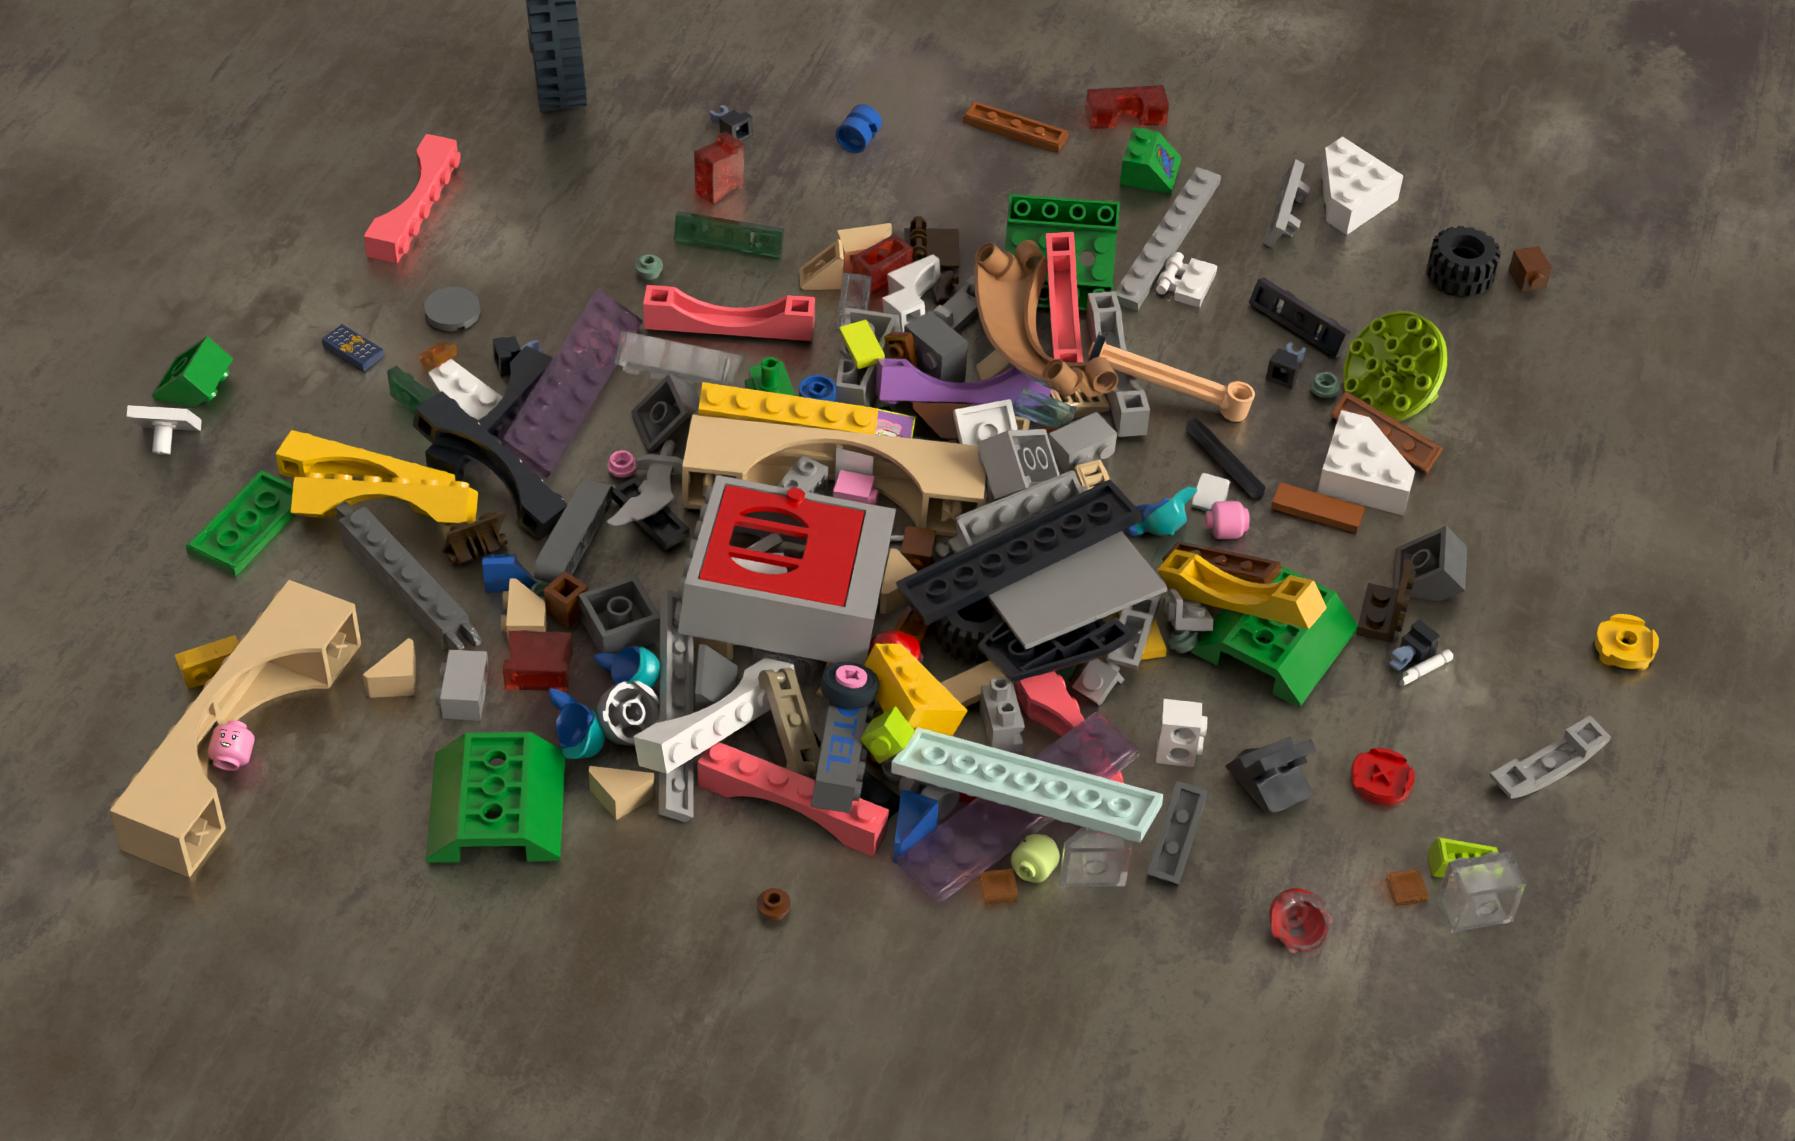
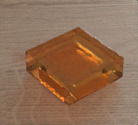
M439 342L420 354L418 358L422 365L439 367L459 352L455 344Z
M1013 869L980 872L985 906L1018 903L1019 896Z
M1419 869L1387 873L1386 882L1395 907L1428 901L1429 894Z

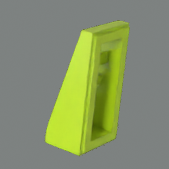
M1437 837L1428 850L1431 875L1434 877H1500L1503 874L1497 847ZM1481 857H1485L1486 864H1482Z

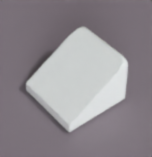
M1202 473L1197 485L1198 492L1194 495L1191 507L1208 512L1214 502L1225 501L1228 494L1229 480Z

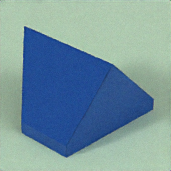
M517 554L485 555L482 558L486 593L509 591L510 579H517L530 590L538 582L517 560Z
M901 790L893 862L900 863L936 840L938 800Z

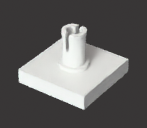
M1011 399L955 409L953 411L960 444L978 446L977 442L1005 431L1018 430Z
M130 405L127 407V418L142 428H154L152 453L170 455L173 430L201 431L202 420L188 409Z

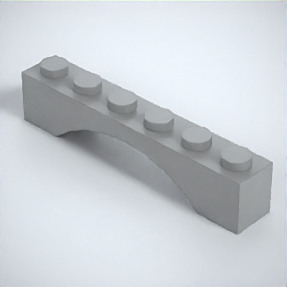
M1116 291L1088 293L1085 319L1092 342L1096 341L1099 331V335L1104 337L1108 333L1105 341L1107 345L1127 351L1122 313ZM1114 370L1118 376V383L1112 391L1106 394L1118 437L1147 435L1150 408L1144 389L1140 388L1134 376Z

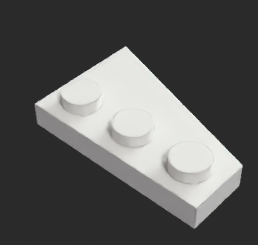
M451 358L428 372L429 381L437 394L443 391L450 398L455 399L468 415L477 420L487 415L503 398Z

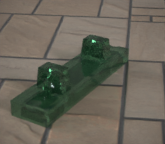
M678 211L675 218L674 240L780 258L783 252L785 229ZM751 232H752V233H755V234H754V237H753V239H752V241H751Z

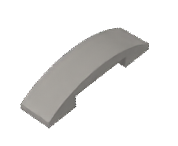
M1590 715L1565 729L1564 737L1521 762L1516 758L1491 772L1490 777L1510 799L1531 794L1556 782L1578 768L1610 741L1611 736Z

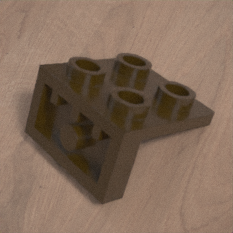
M1406 559L1398 590L1368 583L1356 635L1392 643L1395 631H1402L1405 614H1401L1400 611L1407 612L1411 596L1410 592L1405 590H1412L1416 572L1410 571L1412 560Z

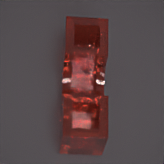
M1164 85L1087 89L1085 112L1090 129L1116 128L1117 116L1121 114L1136 116L1141 126L1167 125L1169 102Z

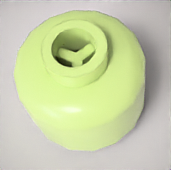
M1030 834L1013 851L1011 864L1021 879L1032 883H1040L1045 881L1058 865L1060 854L1056 843L1050 837L1042 834Z

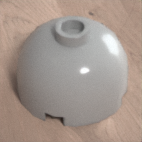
M626 681L610 687L600 697L596 708V714L605 732V737L617 745L634 746L633 736L659 722L660 715L657 705L660 702L654 691L639 681H633L629 685Z

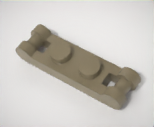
M790 667L781 668L778 672H774L771 669L762 670L759 673L758 681L768 698L786 756V769L803 776L804 774H808L810 777L816 776L820 751L794 670ZM802 753H804L806 761H803Z

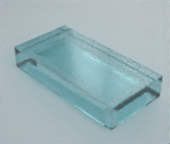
M1026 387L1021 389L1013 405L1014 414L1047 427H1064L1070 424L1077 408Z

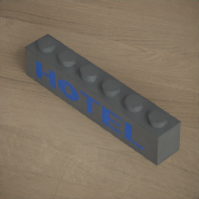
M875 700L870 705L861 708H846L829 702L811 807L850 814L852 801L859 802L862 782L860 781L863 780L868 750L860 738L872 720Z

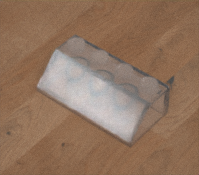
M621 331L615 365L623 366L622 372L639 375L640 370L650 372V378L663 380L668 374H671L693 386L695 382L732 386L742 363L743 355Z

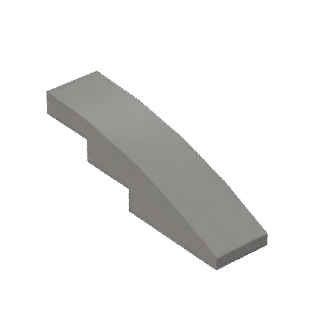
M1163 593L1122 609L1119 620L1134 633L1135 639L1109 653L1107 662L1138 669Z

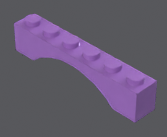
M877 358L875 393L879 400L886 404H899L900 401H911V403H928V401L953 404H956V402H967V404L976 406L1011 399L1012 404H1023V406L1029 408H1038L1040 404L1049 405L1051 389L1027 378L1013 366L992 378L977 382L958 383L931 377L915 368L906 359Z

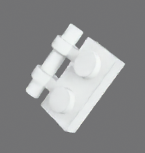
M1175 252L1172 257L1168 258L1165 264L1166 270L1160 274L1157 280L1158 286L1156 291L1159 294H1165L1167 290L1175 292V301L1200 308L1217 273L1218 266L1191 258L1189 264H1184L1182 262L1183 254ZM1177 275L1182 278L1181 280L1176 279L1174 276Z

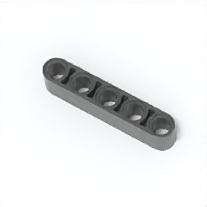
M588 478L581 480L537 557L534 567L535 579L551 583L564 571L570 575L574 573L610 508L613 500L611 490L614 489L613 484Z

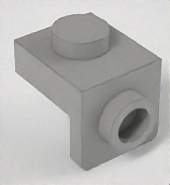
M1107 658L1103 661L1096 659L1088 663L1072 687L1100 706L1116 682L1122 684L1124 678L1118 672L1120 667L1117 664L1107 662Z

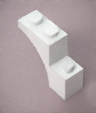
M930 255L887 274L889 295L882 298L884 313L899 315L901 332H904V325L925 314L924 301L920 298L935 284L941 275L940 261L935 255Z

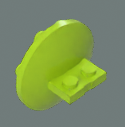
M1409 311L1388 313L1373 319L1350 343V349L1347 353L1343 369V384L1346 392L1398 422L1416 415L1439 397L1437 392L1443 382L1447 368V348L1441 332L1427 318Z

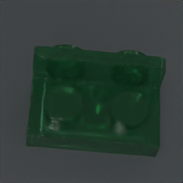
M394 366L387 371L390 396L413 415H415L417 407L435 396L430 389L422 386L410 373H405L398 366Z

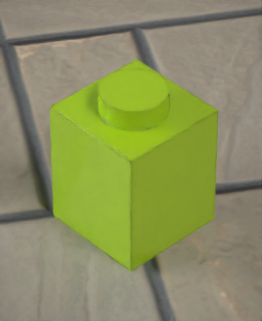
M895 706L871 720L860 740L880 764L903 751L915 730Z

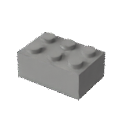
M1045 429L1009 430L977 442L979 448L978 458L985 467L988 477L987 486L995 500L1002 499L1060 475Z

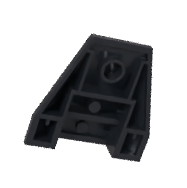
M1117 618L1108 623L1098 619L1029 649H1025L1003 619L978 644V649L1013 683L1104 657L1134 640L1135 635Z

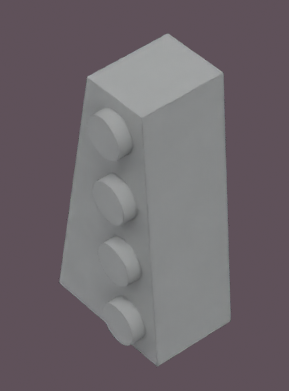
M845 307V323H843V326L866 319L884 352L885 359H890L884 336L891 332H901L899 315ZM842 340L836 381L838 403L871 407L876 397L877 364L858 369Z

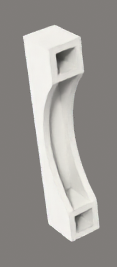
M764 658L744 670L740 684L717 703L690 715L655 723L633 736L639 766L667 774L768 712L771 708L765 690L759 685V673L762 670L770 669L778 672L781 668L789 667L794 670V665Z

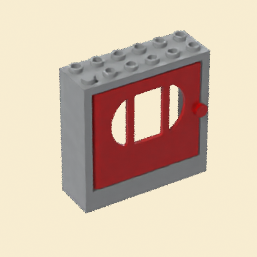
M716 475L714 485L707 487L705 503L702 504L694 539L691 540L690 558L686 557L683 576L680 577L677 595H680V601H677L674 615L675 620H680L678 633L831 663L852 662L864 665L867 660L896 509L804 492L799 488L788 489ZM734 531L760 537H767L772 533H778L783 541L806 545L803 559L730 546L732 533ZM855 555H856V560H855V565H854V569H853L852 579H851L850 588H849L848 597H847V602H846V606H845V600H846L847 590H848L849 581H850V577H851V572H852V567H853V563H854V558H855ZM731 557L795 570L782 574L758 573L740 566Z

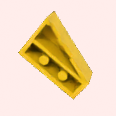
M902 644L874 645L863 666L871 669L878 678L879 687L876 699L884 713L896 706L914 730L920 727L953 736L968 710Z

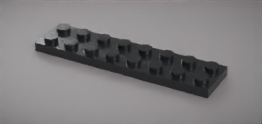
M1109 479L897 581V590L924 625L927 626L1141 522V512Z

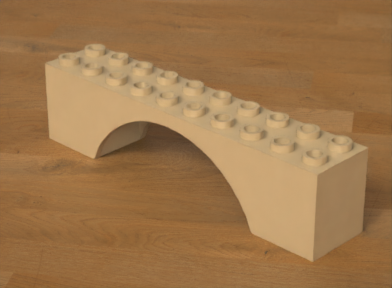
M692 415L682 465V507L701 509L702 504L705 503L707 487L714 485L716 475L776 486L802 456L828 466V480H835L836 448L874 457L872 476H875V489H879V493L899 505L910 516L916 527L936 530V535L954 537L957 535L956 518L983 506L986 470L979 461V448L976 445Z
M288 580L284 587L275 593L270 605L257 616L255 624L249 632L242 635L238 646L231 655L224 658L220 669L213 678L207 680L203 691L195 701H192L187 706L185 714L179 722L169 729L165 740L158 748L151 752L148 762L141 771L133 775L127 789L113 801L109 811L122 851L190 878L226 829L217 790L206 777L211 759L208 756V747L214 728L220 724H227L229 720L237 721L253 708L275 697L300 690L329 689L362 645L355 604Z

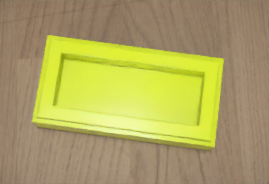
M866 319L839 327L840 335L858 369L877 364V358H885L884 352Z

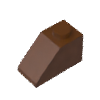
M913 402L914 412L941 441L960 444L953 411L955 409L971 407L972 404Z

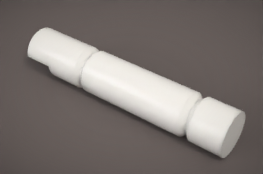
M1446 649L1413 668L1404 671V678L1398 684L1405 686L1450 662L1454 658L1452 652Z

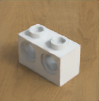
M1171 699L1163 700L1157 735V764L1194 767L1196 755H1202L1204 736L1207 730L1208 718L1207 716H1202V703Z

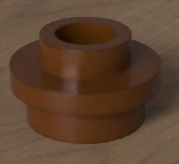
M767 889L758 896L757 909L765 919L777 921L782 919L790 910V898L781 889Z

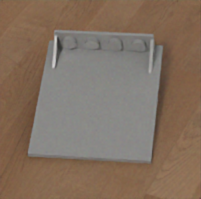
M1071 470L974 509L956 518L957 537L950 539L949 545L954 553H957L1087 489L1085 486L1080 485L1076 473ZM1120 531L987 596V598L1023 647L1029 649L1166 592L1167 586L1124 533Z

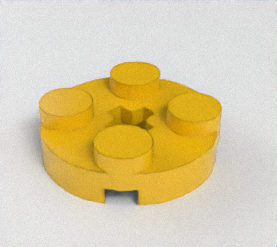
M1616 614L1611 616L1609 621L1604 623L1602 621L1599 624L1594 641L1595 647L1600 653L1599 658L1605 665L1644 670L1656 655L1659 646L1658 635L1654 629L1650 631L1645 627V621L1641 618L1628 614ZM1623 638L1628 639V642H1629L1630 644H1625V643H1623V642H1622V639H1623Z

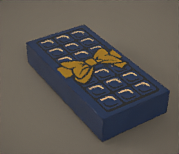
M343 324L322 338L323 347L363 372L384 357L382 348Z

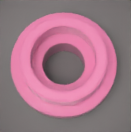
M625 450L616 451L610 456L607 462V469L615 477H628L635 473L636 461L630 452Z

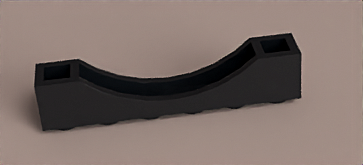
M525 346L510 362L511 375L505 395L495 408L478 420L489 434L502 440L506 436L507 431L522 419L530 406L538 402L543 392L548 387L553 386L557 379L555 358ZM432 444L425 451L427 467L454 474L455 481L461 482L465 477H468L479 462V460L463 452L448 447Z
M441 391L416 408L413 427L433 445L463 452L479 460L497 475L512 497L516 509L517 522L539 541L554 529L568 505L563 497L553 492L539 475L531 472L518 456L510 453L497 437L489 434L476 418L468 415L455 399L450 398Z

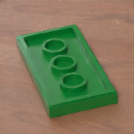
M260 470L186 545L187 553L237 576L296 515L291 513L293 484Z

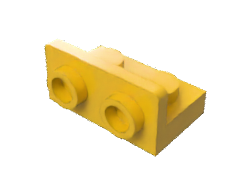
M236 635L174 655L187 689L205 685L207 680L214 677L220 669L224 658L230 656L238 646L239 641Z

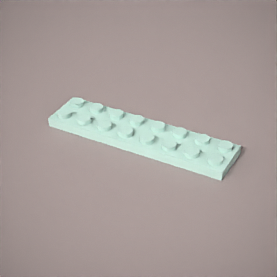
M920 727L916 728L905 749L896 755L891 766V773L905 776L909 779L923 781L937 787L955 790L969 796L987 799L1001 805L1019 808L1033 814L1051 817L1062 822L1072 823L1090 828L1093 831L1104 832L1139 843L1145 836L1163 802V794Z

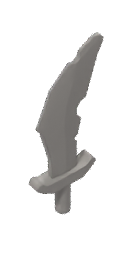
M672 440L664 442L660 455L648 454L635 459L637 470H648L646 480L638 488V492L641 494L630 498L607 521L608 527L626 525L630 521H639L652 516L674 499L671 493L670 477L672 473L682 474L683 460L672 456L675 448V443Z

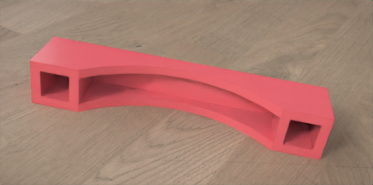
M430 134L425 135L416 150L418 170L421 175L419 183L410 197L400 206L387 214L374 218L364 235L367 257L398 264L403 253L406 254L408 252L412 238L418 235L424 218H428L431 206L434 201H438L441 189L444 184H448L451 172L460 163L461 156L460 152L457 151L456 140Z
M1074 232L1046 233L1053 358L1061 359L1063 362H1083Z
M647 285L643 302L644 329L812 341L815 324V297L786 295L777 301L760 306L731 308L697 300L676 287Z
M1053 671L1016 681L1015 693L1017 701L1026 716L1050 728L1069 743L1079 756L1087 774L1124 783L1121 771L1117 767L1114 768L1110 762L1106 747L1103 744H1099L1094 736L1091 723L1088 720L1085 721L1081 715L1077 700L1074 697L1071 698L1068 694L1061 675H1057ZM1096 831L1099 836L1107 834L1104 832Z
M717 742L706 749L697 762L699 787L726 798L736 796L756 797L785 805L820 824L843 845L874 857L887 834L888 809L861 798L859 802L852 801L850 814L811 807L815 780L723 743Z

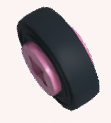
M838 662L830 665L824 670L821 680L823 696L830 702L846 708H861L870 705L875 700L879 687L878 678L871 669L852 662Z

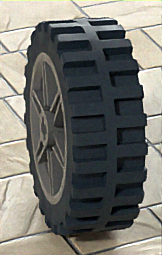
M526 0L529 29H527L529 49L533 56L540 111L586 107V82L576 0Z

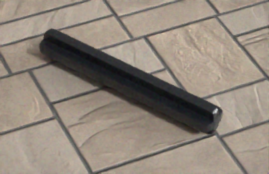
M1198 417L1187 421L1186 430L1253 499L1264 495L1265 485Z

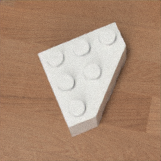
M1341 137L1325 148L1322 162L1321 179H1323L1324 204H1326V222L1344 234H1349L1398 200L1403 175L1349 140Z
M1341 410L1322 469L1317 493L1403 516L1415 471L1370 417Z

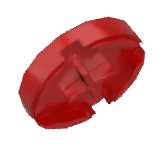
M1372 748L1369 752L1358 754L1354 759L1350 769V782L1354 791L1363 799L1374 804L1391 805L1399 803L1408 797L1413 789L1415 772L1412 766L1410 768L1406 763L1407 759L1402 754L1391 749Z

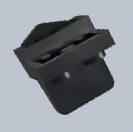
M1290 736L1262 748L1245 749L1225 767L1247 790L1265 813L1274 814L1303 802L1312 796V790L1300 766L1308 762L1306 757L1317 750L1311 739L1294 745Z

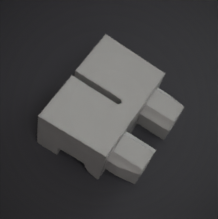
M1007 677L992 678L990 685L981 686L979 711L984 730L986 731L989 747L1011 753L1022 752L1023 741L1020 732L1024 730L1025 726L1013 683Z

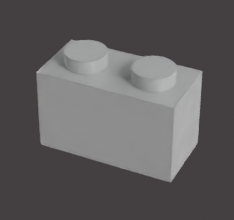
M1095 412L1049 433V442L1056 464L1066 473L1071 470L1074 471L1076 465L1108 458L1115 452L1117 432Z
M449 650L447 662L441 663L440 680L443 681L442 687H437L435 698L436 706H441L442 719L481 721L489 676L487 651Z

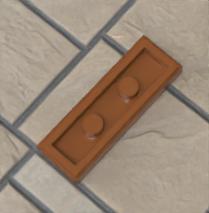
M1280 482L1273 498L1271 509L1357 534L1365 506Z

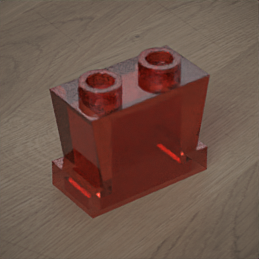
M724 132L718 136V141L694 151L695 193L714 205L731 190H738L744 186V144Z
M527 630L508 631L511 660H504L503 664L505 689L549 691L550 688H554L562 692H568V666L573 654L571 633Z

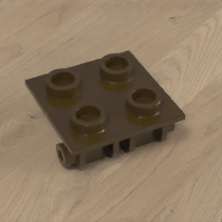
M921 216L913 218L910 222V228H904L905 266L930 255H935L939 258L940 267L960 268L958 229L927 228V223Z
M495 511L488 512L478 518L479 521L467 524V522H461L452 526L442 549L443 553L450 551L447 554L449 563L459 566L472 561L473 558L478 559V552L474 541L482 556L487 555V551L491 554L504 549V545L508 544L506 535L504 533L499 534L506 512L498 514Z

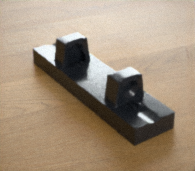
M1263 277L1257 280L1248 302L1249 304L1333 357L1342 356L1351 331ZM1320 324H1321V325H1322L1321 331L1317 333V331H1318V329H1319V326H1320Z

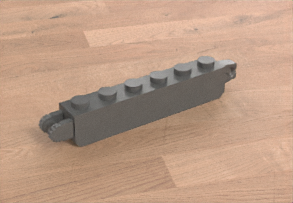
M346 501L335 506L337 511L336 517L339 521L338 528L341 530L342 541L346 548L441 650L448 648L450 650H465L461 642L463 639H466L473 647L481 644L480 635L469 623L468 614L365 506L355 510Z

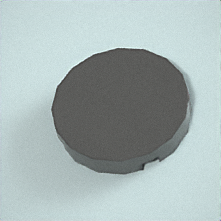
M450 286L433 291L424 303L427 322L432 327L442 331L453 332L463 326L464 329L471 327L478 320L481 313L479 298L473 291L464 287Z

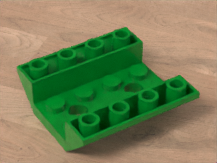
M1009 194L1005 251H1010L1015 256L1016 247L1021 242L1032 240L1036 242L1046 258V233L1074 232L1079 311H1086L1088 293L1113 292L1114 289L1113 275L1120 202ZM1081 253H1092L1095 258L1094 263L1091 266H1083L1079 261ZM1048 273L1039 295L1038 308H1050Z
M1281 566L1282 571L1271 584L1283 581L1289 575L1301 578L1306 577ZM1315 582L1327 608L1310 629L1222 608L1213 620V631H1204L1198 639V644L1191 649V653L1216 666L1220 664L1226 654L1253 666L1275 678L1273 695L1300 708L1356 632L1358 625L1336 592ZM1264 637L1269 639L1271 643L1264 644L1257 639Z
M532 732L464 733L437 751L434 760L426 862H460L461 847L525 846L527 862L561 861L565 757L562 754V750ZM496 758L505 761L499 766L489 764L491 760ZM491 811L501 813V816L496 819L485 817Z

